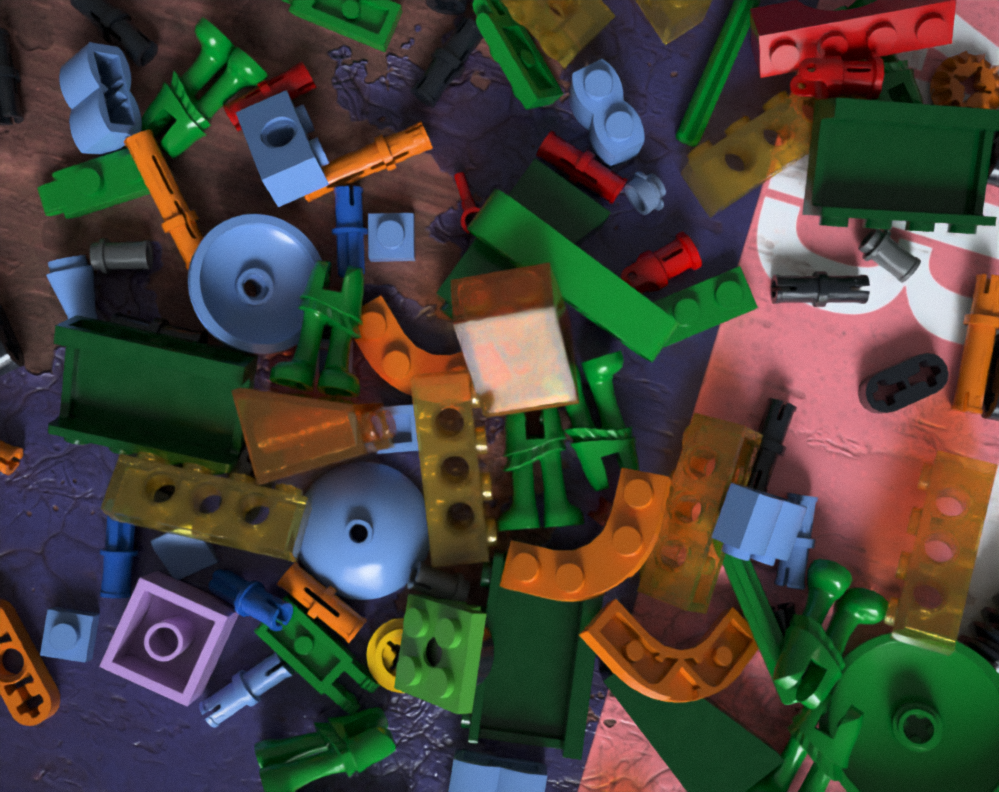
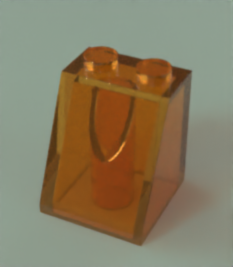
M550 262L451 280L453 326L485 418L579 404L571 320Z
M280 387L238 388L231 390L257 485L297 477L395 448L393 437L397 435L396 424L391 412L384 410V404L381 402L334 397Z

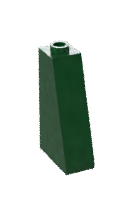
M536 158L508 194V196L516 200L576 246H580L601 230L611 213ZM476 238L436 294L438 299L443 302L440 310L460 325L465 320H468L475 326L533 282L534 279Z
M603 662L605 667L599 671L603 682L687 792H746L784 762L779 753L767 740L710 698L705 697L681 703L664 702L650 698L624 683Z

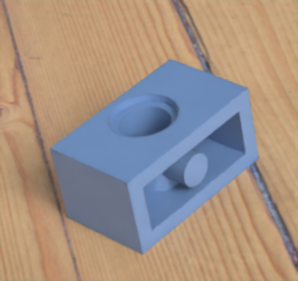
M287 90L236 112L261 180L278 207L329 185L322 169L323 166L329 164V160L318 137L310 140L308 133L315 131L314 125L304 104L295 107Z

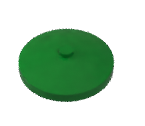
M903 630L870 638L856 646L843 657L846 666L841 671L842 677L830 690L833 696L828 704V710L824 718L821 717L819 720V729L834 737L839 728L837 727L838 722L846 715L851 704L864 712L863 725L851 752L849 766L847 769L842 768V781H839L847 792H999V673L981 655L964 644L943 635L919 630Z

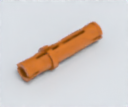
M422 121L386 137L383 134L374 137L375 142L329 161V164L322 167L329 185L305 195L304 197L309 203L324 194L334 191L335 187L347 186L387 168L388 171L397 168V163L433 149Z
M152 130L141 131L126 138L123 142L127 146L164 220V223L161 224L164 233L171 234L186 264L185 267L189 270L193 253L203 239L196 224L199 217L195 210L190 211L153 136Z
M977 274L975 277L976 284L970 314H965L963 322L968 327L954 402L951 406V410L964 413L968 411L971 414L978 415L983 413L982 406L996 331L999 330V275L991 274V279L987 278V274Z

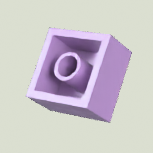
M160 571L142 576L138 580L99 667L180 704L189 706L204 693L239 614L236 613L234 605Z

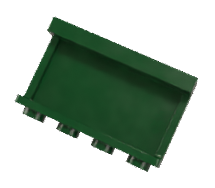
M839 97L815 100L802 215L820 216L819 225L848 227L849 218L863 219L862 228L891 230L893 220L906 221L905 230L934 232L935 223H947L948 233L976 234L978 225L996 226L997 217L984 216L983 207L994 132L999 131V110Z
M79 315L55 325L54 344L66 346L60 414L56 419L48 423V434L64 437V441L71 444L85 445L92 443L109 447L111 452L116 454L130 455L138 453L154 457L156 462L161 464L176 465L183 463L196 466L203 473L211 475L230 473L236 467L246 444L258 355Z
M494 549L493 560L484 559L480 587L489 588L487 606H481L480 612L487 614L485 624L491 632L494 643V661L491 671L484 682L476 686L472 713L462 714L460 727L469 728L468 743L477 744L478 738L561 749L563 758L582 760L596 653L579 634L602 609L604 595L584 601L569 602L546 599L500 587L508 551Z

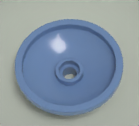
M246 214L232 217L209 231L193 253L188 271V289L191 303L204 327L220 342L235 350L249 354L264 355L290 349L298 345L301 334L303 311L298 308L302 302L300 296L304 292L315 262L322 259L312 242L299 229L284 220L263 214ZM245 282L254 284L256 287L255 297L248 296L245 293Z
M375 462L344 464L322 475L304 495L295 519L296 549L307 572L328 588L331 585L338 590L336 595L357 600L381 598L405 586L412 568L418 571L415 568V563L418 560L425 561L432 540L430 510L419 488L400 471ZM355 524H362L366 527L368 536L365 541H357L353 538L351 531Z

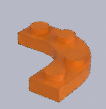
M381 295L362 306L363 325H358L362 338L354 340L369 364L380 377L396 389L410 396L434 402L463 401L486 393L530 366L529 361L507 326L462 352L453 355H433L416 347L405 335Z
M621 468L610 517L604 530L590 544L573 551L552 550L511 540L499 586L556 601H584L604 595L606 591L616 587L628 577L631 578L652 552L662 525L671 479L664 475Z
M616 598L608 602L579 634L611 671L628 686L650 698L673 703L699 700L725 689L741 674L758 651L747 621L734 607L722 611L702 638L691 648L684 650L662 645L647 633Z

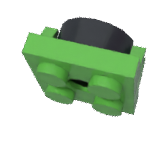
M408 594L394 688L455 714L472 713L476 686L484 682L491 671L494 661V643L491 632L485 624L487 614L480 612L481 606L466 605L467 602L458 600L437 599L424 594Z

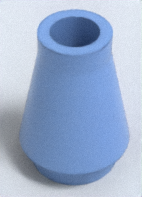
M86 255L66 257L48 262L50 273L46 277L68 319L76 315L98 319L95 309L94 269L92 265H88Z

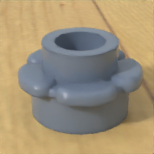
M641 171L634 173L632 181L624 187L626 196L633 207L643 215H647L654 209L658 211L663 209L664 201L661 198L666 195V189L661 180L653 173L648 175Z

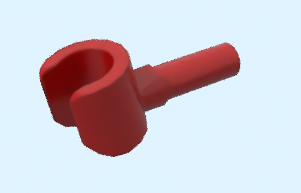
M459 172L454 175V179L464 211L460 224L463 231L470 234L467 230L465 219L471 213L477 214L480 208L476 207L475 201L472 198L465 173Z

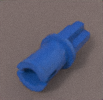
M349 186L334 188L336 228L332 229V235L336 236L338 276L343 279L348 265L363 268V273L365 274L364 235L368 234V229L363 228V188L359 186H353V190H350Z
M114 504L108 508L105 548H101L99 552L100 555H104L100 597L120 599L131 597L133 556L138 555V550L133 549L136 508L132 505Z
M218 569L212 574V580L208 583L210 592L234 605L237 614L243 617L251 616L276 632L283 629L282 625L276 622V620L286 626L292 618V604L268 593L262 583L256 580L249 582L229 570L223 571Z

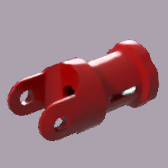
M830 55L823 56L822 58H806L799 64L798 71L800 75L794 76L790 81V90L797 96L815 97L816 99L835 98L839 95H864L867 100H876L882 91L884 62L880 56H871L867 61H842L841 56ZM807 66H813L815 71H808ZM802 83L805 88L800 89L797 84Z
M681 231L675 235L674 241L654 252L647 250L639 254L637 261L622 271L621 279L631 287L636 288L635 290L641 294L647 291H659L668 285L669 279L689 268L693 270L700 268L702 260L691 238Z

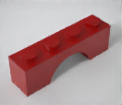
M798 0L751 8V47L760 78L797 72L799 64L806 58H822L823 56L830 55L841 56L842 61H858L868 59L871 56H886L952 44L956 0H876L862 7L838 11L811 8ZM807 66V70L814 68L813 66Z

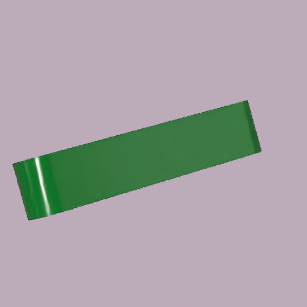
M498 189L493 190L467 227L470 233L651 363H653L680 325L672 316L516 200Z

